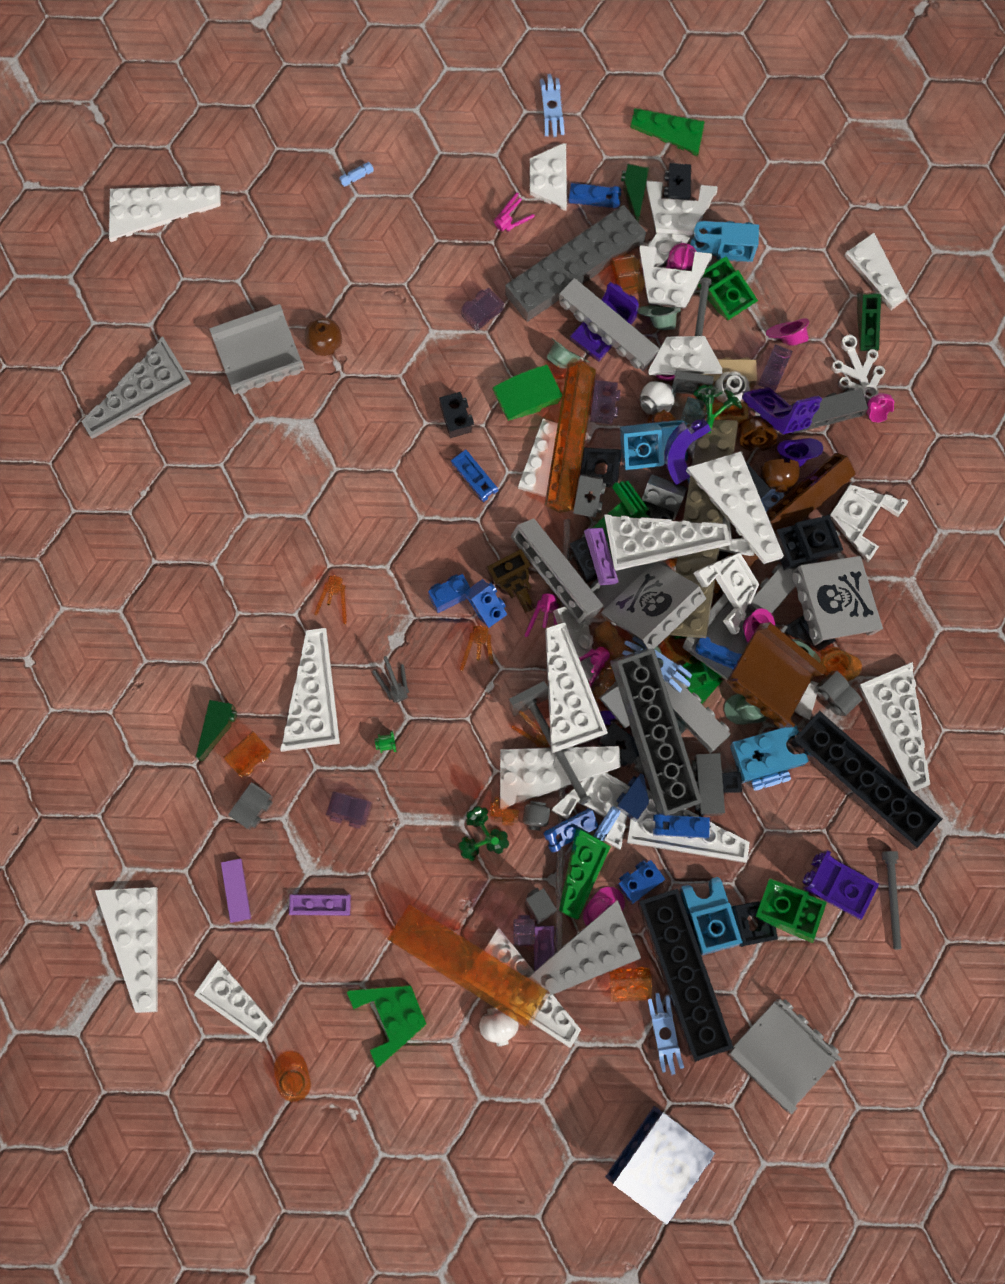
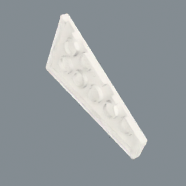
M220 186L110 189L109 240L113 242L117 240L116 238L125 235L128 237L133 235L134 232L146 231L170 223L173 219L188 217V214L197 211L201 213L221 206Z
M741 452L686 469V472L690 476L692 475L697 481V485L708 494L711 502L727 521L733 524L737 533L740 536L742 535L749 543V547L763 564L782 559L784 555Z
M604 514L615 571L731 545L726 524L678 522L668 519L643 517L629 518V516L615 517Z
M565 622L545 630L551 754L608 733Z
M327 629L306 630L297 679L281 744V752L340 744Z
M912 662L862 683L858 687L907 787L912 792H915L930 785V779L925 759V744L922 739V724L919 703L916 697V682L913 676L914 668Z
M619 746L573 747L562 750L579 782L589 777L620 768ZM551 748L500 749L501 810L571 784L555 753L551 754Z
M647 790L648 806L636 822L630 819L627 843L747 863L750 842L716 826L712 822H710L709 838L654 836L655 822L653 821V815L658 813L649 790ZM687 809L670 814V816L699 817ZM663 822V829H668L669 822Z
M158 888L95 890L135 1013L158 1012Z
M498 928L466 981L571 1048L581 1029L553 995L526 1005L519 985L534 971L500 928Z

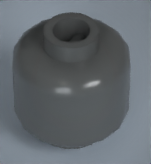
M530 801V804L524 807L523 823L529 825L528 829L540 831L541 827L548 826L549 807L546 806V803Z

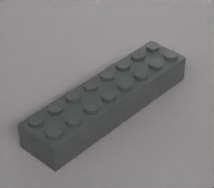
M622 205L505 285V295L528 322L559 301V293L574 278L581 284H584L644 243L646 231L628 209Z
M646 648L611 660L610 663L657 813L667 816L702 803L655 650Z

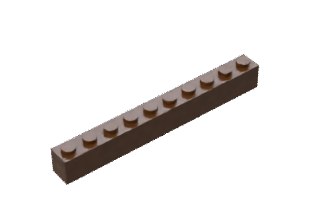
M834 453L772 506L766 514L773 531L775 532L777 529L793 526L797 522H801L812 511L821 506L827 498L834 495L841 486L848 483L856 474L848 457ZM738 535L735 539L744 537L742 535ZM720 551L718 561L735 553ZM755 553L754 556L742 555L749 567L758 559ZM715 579L713 593L717 594L722 591V588Z

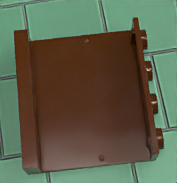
M771 622L758 625L726 683L732 687L731 689L734 692L743 695L749 704L758 707L761 714L774 720L776 726L790 728L795 727L790 718L813 676L823 675L826 668Z

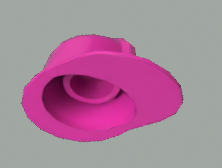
M687 243L675 245L669 253L666 268L692 271L696 249Z
M802 318L792 322L777 324L766 331V336L769 338H780L783 343L791 346L801 344L809 339L806 329L809 319Z
M757 609L745 619L743 631L748 643L759 624L771 622L775 626L774 617L768 610Z
M614 887L600 889L587 904L583 912L585 925L588 926L616 900H618L623 912L625 907L623 894Z

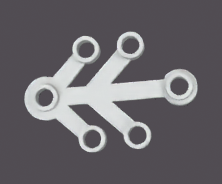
M846 335L841 341V347L844 351H847L854 369L844 365L839 360L832 364L831 369L834 373L842 372L858 379L861 386L851 382L847 377H842L838 382V386L842 390L861 388L867 403L872 396L879 393L876 387L879 380L884 376L885 369L882 366H877L873 371L874 377L869 384L867 375L873 362L878 358V352L873 349L869 350L862 367L855 350L857 339L853 335ZM845 343H849L851 347L846 346ZM869 354H873L875 358H871ZM835 365H839L840 369L835 368ZM879 370L882 372V374L879 375L876 373V371ZM845 381L847 385L845 386L841 382ZM866 392L871 393V397L867 396Z

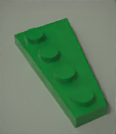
M634 108L630 128L650 137L660 138L662 142L674 144L678 149L688 150L692 152V155L698 157L705 121Z
M576 829L558 910L576 920L581 915L611 847L581 829Z

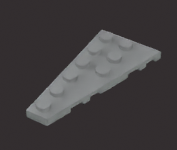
M163 336L158 340L159 343L146 353L147 355L143 360L137 362L118 382V386L106 395L101 404L96 405L81 421L92 439L191 384Z

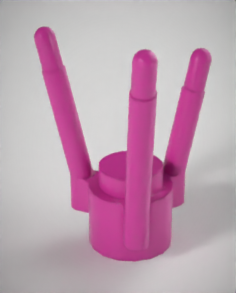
M518 192L515 193L500 214L493 220L495 226L502 232L505 229L509 232L512 228L535 217L532 214L511 224L512 218L509 214L522 201V198H518L514 202L519 195Z
M542 594L541 600L537 602V607L528 625L525 637H528L540 609L544 612L542 627L546 628L549 613H552L559 607V604L556 603L557 597L555 595ZM554 616V626H555V625H558V624H557L556 618H555V616Z
M598 647L596 650L591 649L588 653L579 657L580 662L591 657L590 661L594 665L591 673L594 674L589 681L590 687L601 669L605 666V662L610 658L609 651L604 647Z

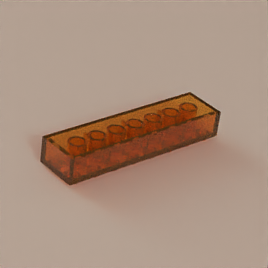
M410 904L387 938L401 949L527 1029L530 1028L550 995V992Z

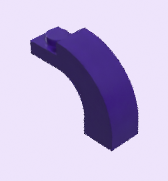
M704 418L694 421L688 428L683 422L671 433L664 450V461L676 485L690 477L686 472L688 468L685 462L687 448L692 442L711 431Z

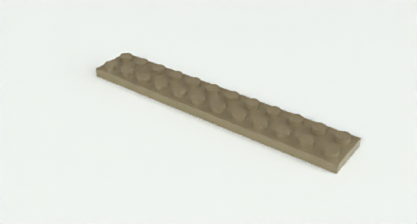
M714 420L711 434L706 433L695 442L692 466L733 454L738 426L737 421ZM691 475L683 521L723 524L724 516L711 502L708 494L697 485V481ZM719 548L683 555L677 558L675 572L699 585L706 600L669 635L696 638L707 637L715 579L708 587L702 588L693 573L717 562Z

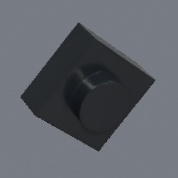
M722 773L724 794L741 793V773Z

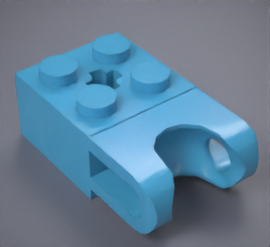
M700 221L694 228V237L690 245L696 249V252L710 253L712 256H716V260L727 256L729 261L753 262L759 245V224L751 222L735 223L733 221ZM703 228L707 233L701 234L699 230ZM700 242L705 245L702 248H698L695 244Z
M675 420L621 426V458L625 470L663 466L665 464L664 450L671 433L684 421ZM686 451V453H685V461L688 460V452H687V451Z
M796 725L795 727H785L735 741L730 745L737 771L741 773V783L800 767L809 762L806 754H792L786 747L787 740L799 733ZM757 754L760 757L759 761L753 759L752 756Z
M719 877L712 878L709 881L710 895L707 899L697 897L690 885L681 886L680 896L701 956L736 947L742 943L731 905L728 902L723 883ZM712 926L718 929V932L715 934L711 931Z

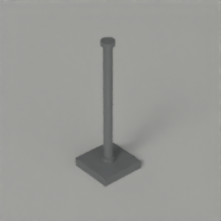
M709 278L700 279L701 292L695 336H702L708 288L711 285V279ZM676 371L672 382L673 392L694 395L693 392L699 386L712 385L714 376Z
M545 681L510 698L509 704L513 716L530 709L551 746L550 728L537 704L548 699V687ZM563 751L555 752L557 759L580 798V804L588 803L591 797L590 795L587 796Z

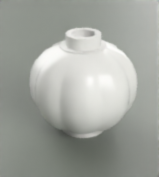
M737 371L721 374L714 385L715 388L723 391L722 394L716 397L722 403L727 400L724 393L725 389L733 392L740 400V404L744 402L742 399L744 392L750 391L748 379Z
M658 381L647 383L640 395L642 409L646 413L656 416L667 414L674 404L673 388L669 384Z
M503 1006L487 1009L488 1014L482 1016L479 1024L481 1035L487 1041L496 1043L497 1046L509 1044L508 1040L518 1031L519 1025L516 1015L511 1010H504Z

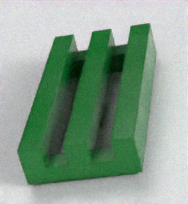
M629 481L614 483L612 488L632 516L645 514L649 510Z

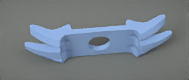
M548 74V90H545L544 79H540L545 136H548L549 121H551L553 137H557V120H559L561 135H564L559 78H556V89H554L552 76ZM549 101H555L557 103V107L551 109L547 106V103Z
M634 636L632 640L646 649L643 641ZM627 640L624 643L635 652L643 650L642 647ZM624 650L622 654L626 656L632 653ZM655 650L657 658L663 661V666L660 669L664 681L679 693L682 691V688L671 677L689 687L690 683L676 670L688 678H691L692 675L681 665L674 663Z
M656 993L658 1014L655 1015L652 999H648V1006L653 1023L662 1072H666L663 1056L666 1054L667 1062L673 1075L675 1074L673 1053H675L680 1069H683L684 1065L677 1042L670 995L665 996L667 1013H664L660 994ZM664 1027L669 1028L671 1031V1037L667 1040H663L659 1035L660 1030Z

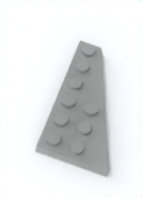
M618 900L519 985L526 1005L641 959Z

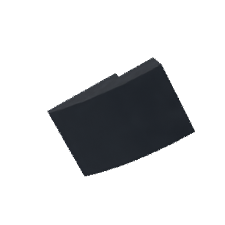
M830 515L797 522L793 526L777 529L774 532L784 555L780 559L783 570L812 563L843 551Z

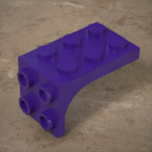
M609 282L602 301L631 325L637 317L639 307L637 299L632 295L626 294L618 284ZM584 322L570 337L572 342L597 361H600L612 348V345H607L598 333L591 332L588 325Z
M770 387L744 392L742 397L750 408L757 411L761 418L766 419L775 430L782 434L807 429L812 423L815 412L820 408L822 400L820 396L796 401L792 407Z
M829 850L820 852L819 855L816 854L811 862V865H813L810 873L807 872L802 880V883H804L802 889L862 920L879 883L838 862L830 856L831 851Z

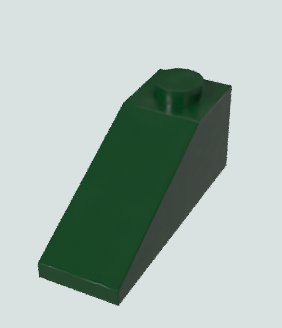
M627 164L626 171H622L621 182H624L623 191L630 213L639 222L649 168Z
M880 293L857 294L860 351L872 349L879 351Z
M209 700L195 757L199 761H204L231 728L232 722L236 721L237 710H235L233 704Z

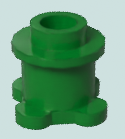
M390 731L391 734L380 736L378 734V738H374L376 750H380L383 753V751L393 749L394 752H397L393 731Z

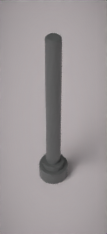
M898 851L882 852V860L887 864L893 949L901 950L895 864H897L899 856Z

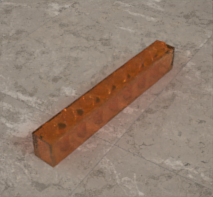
M583 361L567 365L544 504L559 513L574 511L596 369Z

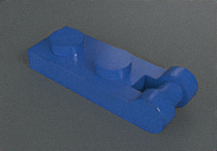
M571 183L569 203L618 208L620 206L619 196L621 195V188L617 186L610 188Z
M464 450L451 460L452 465L471 486L482 502L488 500V496L491 494H496L499 491L467 450ZM486 484L488 488L483 491L481 486Z
M709 637L700 638L695 647L697 654L731 669H734L742 655L741 653L730 651L725 646L712 643Z
M588 808L546 830L543 834L549 842V851L556 852L562 846L574 841L576 829L589 833L599 827L593 810Z
M653 815V821L655 822L654 836L709 838L710 817ZM663 822H669L668 829H663Z

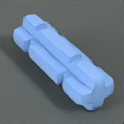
M370 162L362 165L363 167L359 166L348 172V175L340 176L339 180L345 187L351 181L355 182L361 179L366 173L367 175L374 171L373 166Z
M785 770L779 774L775 773L762 777V779H754L752 786L757 791L763 787L767 788L781 782H787L791 780L789 771Z
M615 806L610 808L595 832V838L600 841L605 839L620 815V809Z

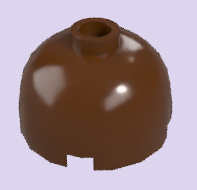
M320 317L308 324L305 331V340L307 347L314 354L328 356L335 353L338 347L340 348L343 338L341 329L335 321L330 318Z
M757 415L743 422L739 431L740 445L744 449L754 451L753 447H761V451L772 448L777 443V430L766 419Z
M776 459L765 462L764 467L761 465L762 480L769 488L775 489L778 493L786 492L788 488L796 484L799 478V463L795 460L790 459V463H784V459Z

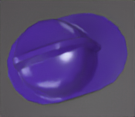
M812 438L787 440L779 443L777 451L782 456V459H784V463H790L791 459L797 461L799 467H801L808 459L819 456L823 452V445L820 441Z

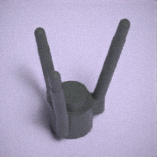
M384 656V661L393 686L390 687L391 691L375 670L372 673L386 692L389 700H393L394 703L403 701L408 698L407 693H409L404 665H400L402 686L401 683L397 684L387 656Z

